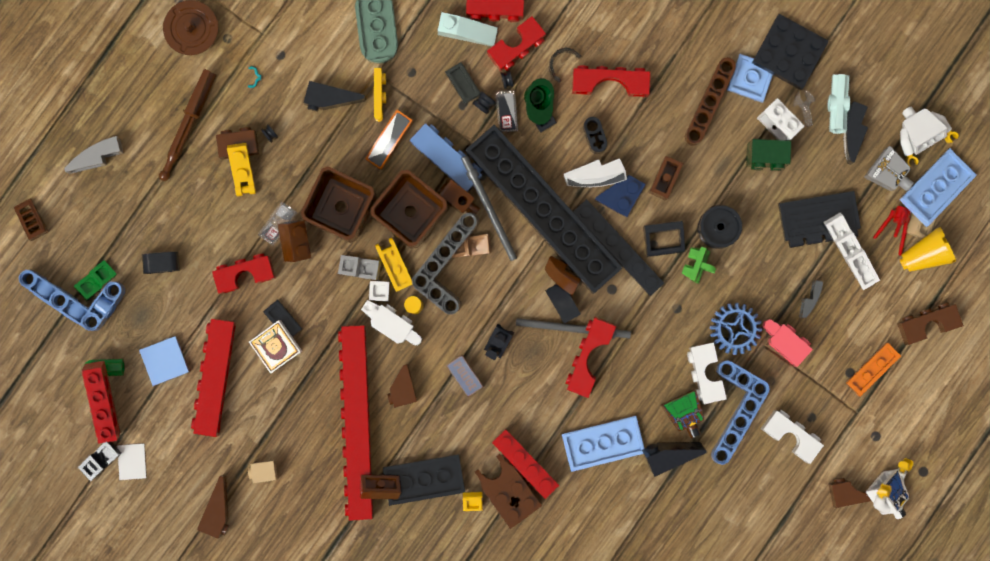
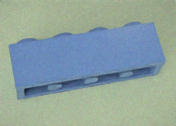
M424 124L410 139V142L450 179L469 192L474 185L468 179L467 171L461 160L466 155L460 150L456 152L452 148L454 144L446 137L442 139L438 135L439 131L432 124L430 126ZM473 163V167L476 168L479 173L478 178L480 180L482 178V174L480 173L482 170L475 163Z

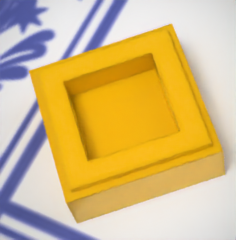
M482 492L463 493V511H483Z

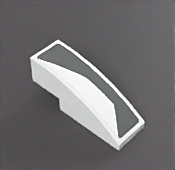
M620 158L605 165H601L600 160H596L564 173L567 186L600 187L627 180L626 171Z

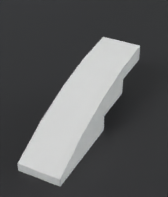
M838 213L825 221L826 228L862 289L865 290L880 281L844 216Z

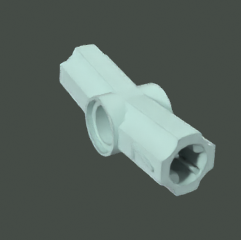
M845 74L832 75L828 112H830L829 132L834 134L846 133L847 113L850 108V97L848 96L849 76Z

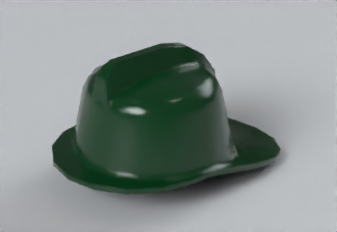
M544 78L536 79L525 90L524 100L528 118L533 123L540 125L548 122L552 116L554 88L549 80Z

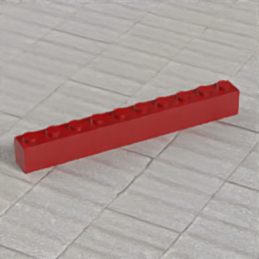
M343 326L341 331H338V342H342V350H339V362L343 361V369H340L339 374L340 381H343L344 388L340 389V398L344 400V408H341V419H345V427H342V439L346 438V446H343V458H346L347 466H343V475L347 477V485H344V496L348 497V504H345V516H349V520H372L373 499L360 498L361 475H372L366 326Z

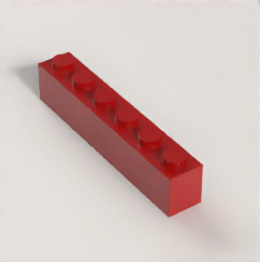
M211 319L207 323L206 334H208V340L203 345L205 359L200 364L202 379H199L197 384V391L200 392L199 398H196L194 403V410L197 411L196 417L192 418L191 429H194L193 434L212 437L219 436L236 322Z

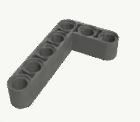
M468 212L460 217L412 279V284L416 290L442 311L450 315L460 310L461 300L435 278L478 226L479 218L473 212ZM467 216H471L474 219L473 226L465 224ZM455 231H459L462 234L461 241L454 240L453 233ZM443 246H447L450 249L449 256H444L441 253ZM431 261H435L438 264L437 271L430 269L429 263ZM419 276L426 278L425 286L419 285L417 281ZM434 288L440 289V298L433 296L432 290ZM449 300H453L456 303L455 310L448 308L447 302Z

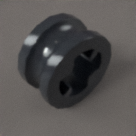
M510 70L507 73L500 72L504 89H507L508 86L514 87Z
M269 124L266 125V129H261L271 143L274 138H278Z

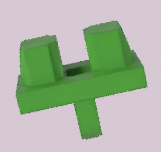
M691 247L688 257L696 260L694 267L685 264L682 274L699 284L703 271L715 273L716 268L707 264L710 251L704 247L700 249Z

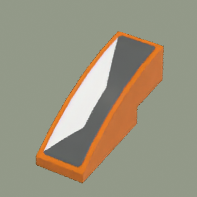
M396 110L376 140L366 160L382 170L413 124V120L399 110Z

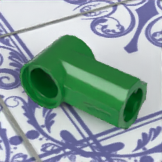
M91 359L85 363L105 361L108 376H124V359Z

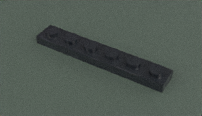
M587 199L573 211L649 296L654 294L664 284L657 274Z

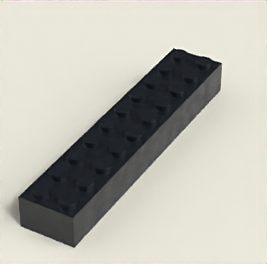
M495 125L489 128L465 150L466 154L561 260L567 264L569 269L581 279V282L592 294L596 293L623 268Z

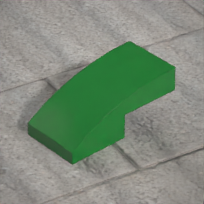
M103 260L86 277L75 284L74 288L87 302L117 274Z

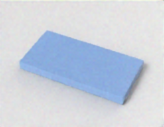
M949 148L899 200L927 227L977 175Z
M636 416L562 434L571 472L643 454L642 450L645 449Z

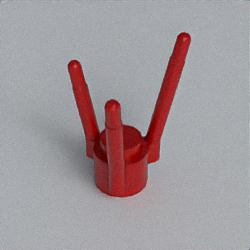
M897 206L895 211L891 210L887 219L873 236V239H877L891 219L894 218L893 222L897 224L894 233L895 238L898 236L901 226L904 225L898 255L901 256L908 224L911 219L909 217L911 211L902 206Z

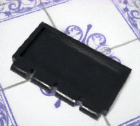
M854 191L778 204L784 242L788 241L790 248L804 246L803 238L806 240V245L822 243V235H824L825 242L834 241L824 222L838 213L844 216L855 237H858L857 229H861Z

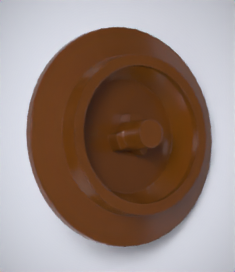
M194 0L182 1L174 5L166 14L163 22V34L169 46L176 52L184 55H197L208 50L215 42L218 34V21L214 12L206 4Z

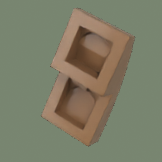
M489 234L468 237L452 258L490 254ZM462 237L454 238L456 241H461Z

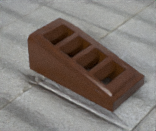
M31 198L14 207L30 241L49 232ZM29 205L31 209L22 213L21 209ZM33 212V216L27 219L24 218V216ZM36 219L37 221L31 225L27 224L28 222ZM39 225V229L31 231L32 228Z

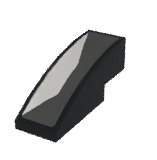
M855 101L850 103L849 112L847 113V131L844 133V151L847 164L850 165L855 162L868 129L867 126L861 124L868 106Z

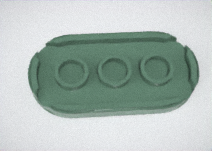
M356 0L355 12L359 44L363 56L375 64H383L390 61L398 50L392 0Z

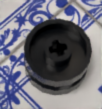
M717 205L708 209L700 217L697 224V233L700 240L706 246L713 249H723L734 244L742 232V221L739 214L728 206ZM721 224L723 228L718 230L717 225Z

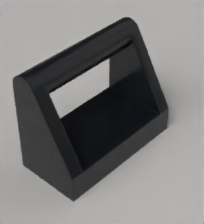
M683 221L646 225L643 227L647 257L685 252ZM678 230L680 245L650 248L649 234Z

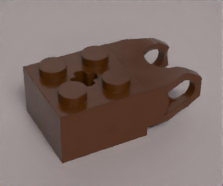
M499 453L496 457L500 461L502 471L497 478H487L479 469L475 473L480 479L482 490L511 529L542 507V505L515 467L505 461ZM511 497L520 498L517 506L510 504Z

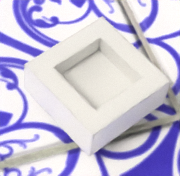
M370 281L369 300L389 301L390 282Z

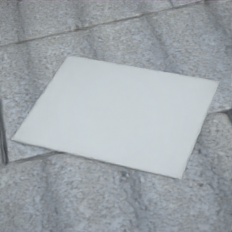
M144 444L118 445L117 448L121 452L118 456L119 480L146 478Z

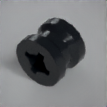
M481 91L479 98L474 100L473 104L482 112L488 114L489 108L494 106L496 101Z

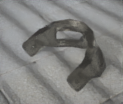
M567 47L558 49L549 61L550 75L558 83L562 80L554 73V59L562 53H571L580 59L581 55L574 49Z

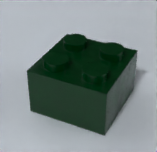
M752 139L747 143L746 167H751V170L770 168V171H782V169L790 165L791 141Z

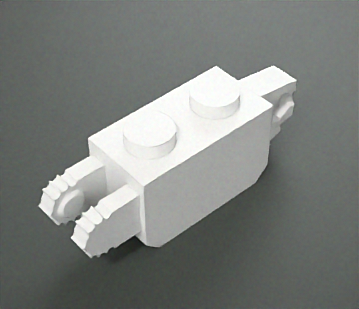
M366 301L361 310L371 318L372 327L398 344L403 343L405 340L413 343L415 346L421 343V336L412 330L414 328L411 325L412 320L404 315L400 318L395 314L397 310L388 304L384 307L383 305L379 306L371 301Z

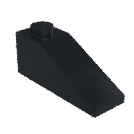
M309 81L303 103L305 106H308V110L318 112L319 109L328 110L365 102L366 96Z
M658 442L650 444L642 450L654 477L707 453L701 442Z

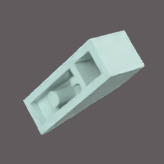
M442 12L438 35L494 46L498 28Z

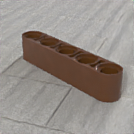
M723 58L717 65L685 133L684 138L688 145L695 146L703 139L735 71L736 64L733 59ZM723 63H727L730 66L731 70L729 72L722 70L721 65ZM715 80L720 81L723 85L722 89H716L713 82ZM708 97L712 98L715 102L714 106H708L705 99ZM700 114L704 115L707 119L706 123L698 122L697 116ZM694 131L698 134L699 138L697 141L690 139V132Z

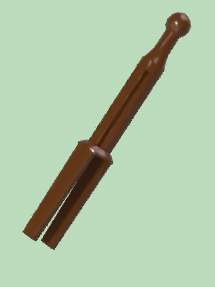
M203 70L186 109L183 110L185 116L167 154V162L164 169L159 173V178L162 181L169 180L172 166L179 159L195 120L200 118V113L217 76L209 70Z

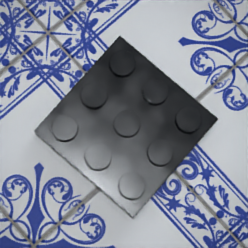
M778 14L752 64L802 91L828 40Z

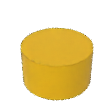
M410 296L405 300L404 307L411 314H419L423 309V302L415 296Z

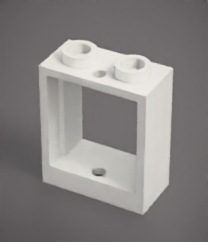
M778 98L757 117L777 140L789 141L804 127Z

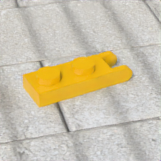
M374 68V117L377 122L383 120V104H386V92H383V85H386V73H383L382 68Z
M391 237L389 242L392 246L381 250L379 244H376L375 247L395 291L398 292L413 284L396 244Z

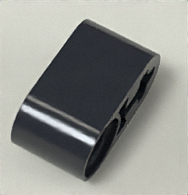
M589 117L584 122L583 131L590 151L594 154H601L607 147V140L600 120L596 117ZM589 122L596 123L597 130H588L587 124ZM598 133H600V135L597 136L598 142L603 143L600 149H598L597 146H593L596 140L595 137L590 138V136H595Z
M179 252L142 254L143 274L180 271Z

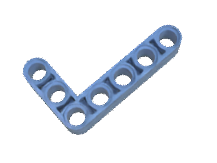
M731 361L720 362L716 368L717 373L720 377L746 391L712 450L711 457L713 461L721 465L730 461L769 393L768 383ZM724 364H728L731 368L728 375L722 373L721 368ZM740 374L747 376V382L743 385L738 381ZM759 383L764 387V391L761 394H757L755 391V386ZM748 400L754 402V408L751 411H748L745 407ZM738 417L744 418L745 424L743 427H737L736 419ZM730 433L735 436V441L732 444H728L726 441V437ZM720 450L726 453L725 459L719 461L716 457L717 452Z

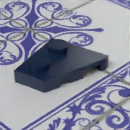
M628 175L627 180L616 183L598 195L595 201L627 218L645 183Z

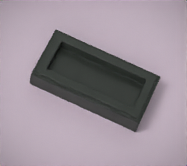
M462 62L445 71V74L465 105L479 97L480 91Z

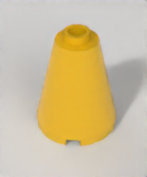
M941 227L936 228L901 254L902 259H900L903 269H908L909 272L956 262Z

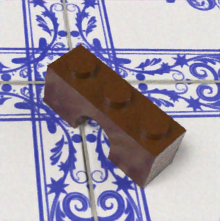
M949 302L938 305V309L935 311H931V308L920 312V316L913 317V315L903 317V322L897 323L905 345H911L927 339L925 327L930 321L938 325L941 333L964 326L956 304L950 305Z

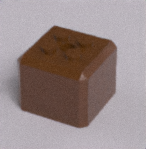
M327 166L321 169L300 213L302 219L307 223L352 243L357 241L377 196L371 186ZM338 202L346 204L344 212L336 211V204Z
M401 170L371 207V216L409 248L413 249L421 245L447 213L448 207L447 201L412 172ZM409 206H413L416 209V214L413 217H408L405 214V210Z

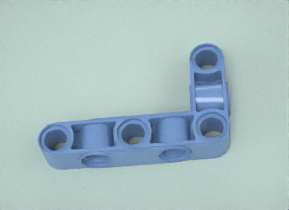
M25 270L19 275V282L22 286L55 310L89 331H98L103 327L125 294V287L121 283L109 282L88 308L78 302L77 298L61 287L52 284L46 280V277L35 271ZM29 274H32L34 277L31 284L26 282V277ZM117 285L119 288V292L117 295L113 296L111 294V288ZM63 295L65 303L60 306L57 300ZM95 317L97 324L92 328L89 325V320Z

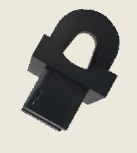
M497 323L484 348L487 351L485 355L492 360H496L497 357L501 359L515 332L505 330Z

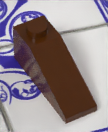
M224 475L219 476L197 528L198 531L217 539L222 535L225 536L229 528L227 524L229 519L226 476Z

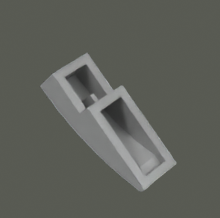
M115 136L87 148L64 168L65 172L72 174L107 165L106 157L123 154L120 138Z

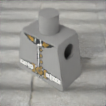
M890 146L884 149L864 176L866 179L889 191L895 190L898 185L905 191H908L914 183L906 177L911 169L910 166Z

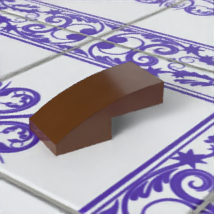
M550 256L544 270L558 286L573 295L581 279L565 271L567 264Z

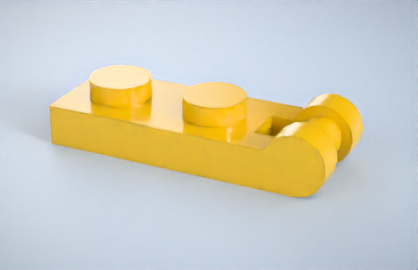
M247 143L227 145L236 196H243L246 193H250V195L256 194ZM241 182H248L247 186L241 185Z

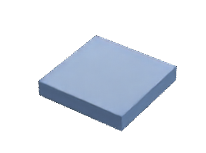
M739 54L727 91L763 103L773 75L752 64L754 58Z
M176 336L139 350L153 386L190 372Z

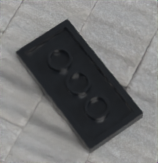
M459 454L383 467L384 475H395L400 478L401 494L398 499H388L389 506L465 493Z

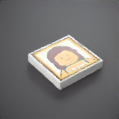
M281 320L249 341L270 373H273L302 352Z

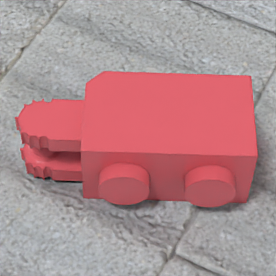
M772 319L763 321L762 326L770 335L768 338L769 345L794 367H798L813 350L810 347L811 343L804 337L799 338L795 334L796 330L789 324L786 326L781 324L779 326Z

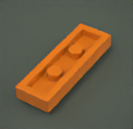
M888 342L885 343L846 384L861 397L901 355Z

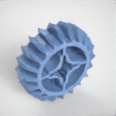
M735 303L734 309L731 304H727L728 310L721 307L722 314L715 312L718 320L711 319V322L716 323V326H710V329H715L716 333H712L710 336H717L718 339L714 340V344L721 342L720 350L726 346L725 353H729L732 348L733 355L737 354L738 349L741 354H744V347L748 351L752 350L749 344L751 343L756 346L757 343L753 339L761 338L760 335L756 334V332L762 331V328H756V325L761 324V321H754L758 314L756 313L751 316L750 314L753 309L749 308L746 312L745 304L741 306V309H739V303ZM738 313L734 322L723 321L727 315ZM744 316L750 323L751 331L743 326ZM738 323L741 332L734 334L731 329L732 327L729 326H735ZM721 327L729 332L728 342L722 336ZM739 335L748 336L744 343L733 345Z

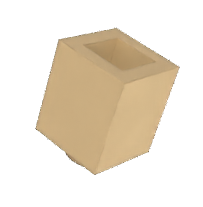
M276 460L250 464L251 468H248L249 479H252L253 483L278 479Z

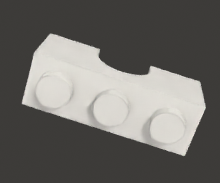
M714 343L689 348L690 352H687L689 363H693L694 371H691L693 382H697L698 385L696 392L699 401L702 404L725 400L726 394L723 381L712 382L705 376L707 365L718 362Z
M774 410L761 427V430L777 441L786 433L791 432L794 434L797 443L791 452L806 463L811 464L824 446L820 443L821 439L814 433H811V435L804 431L806 428L796 421L794 424L790 421V416L784 411L780 410L778 412Z

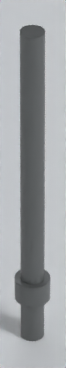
M468 155L462 157L461 160L467 171L466 175L472 181L510 261L517 259L511 243L478 178L479 173L477 169L473 167Z
M516 319V326L589 333L586 330L587 326ZM615 328L611 339H615V337L630 339L631 331L617 330Z

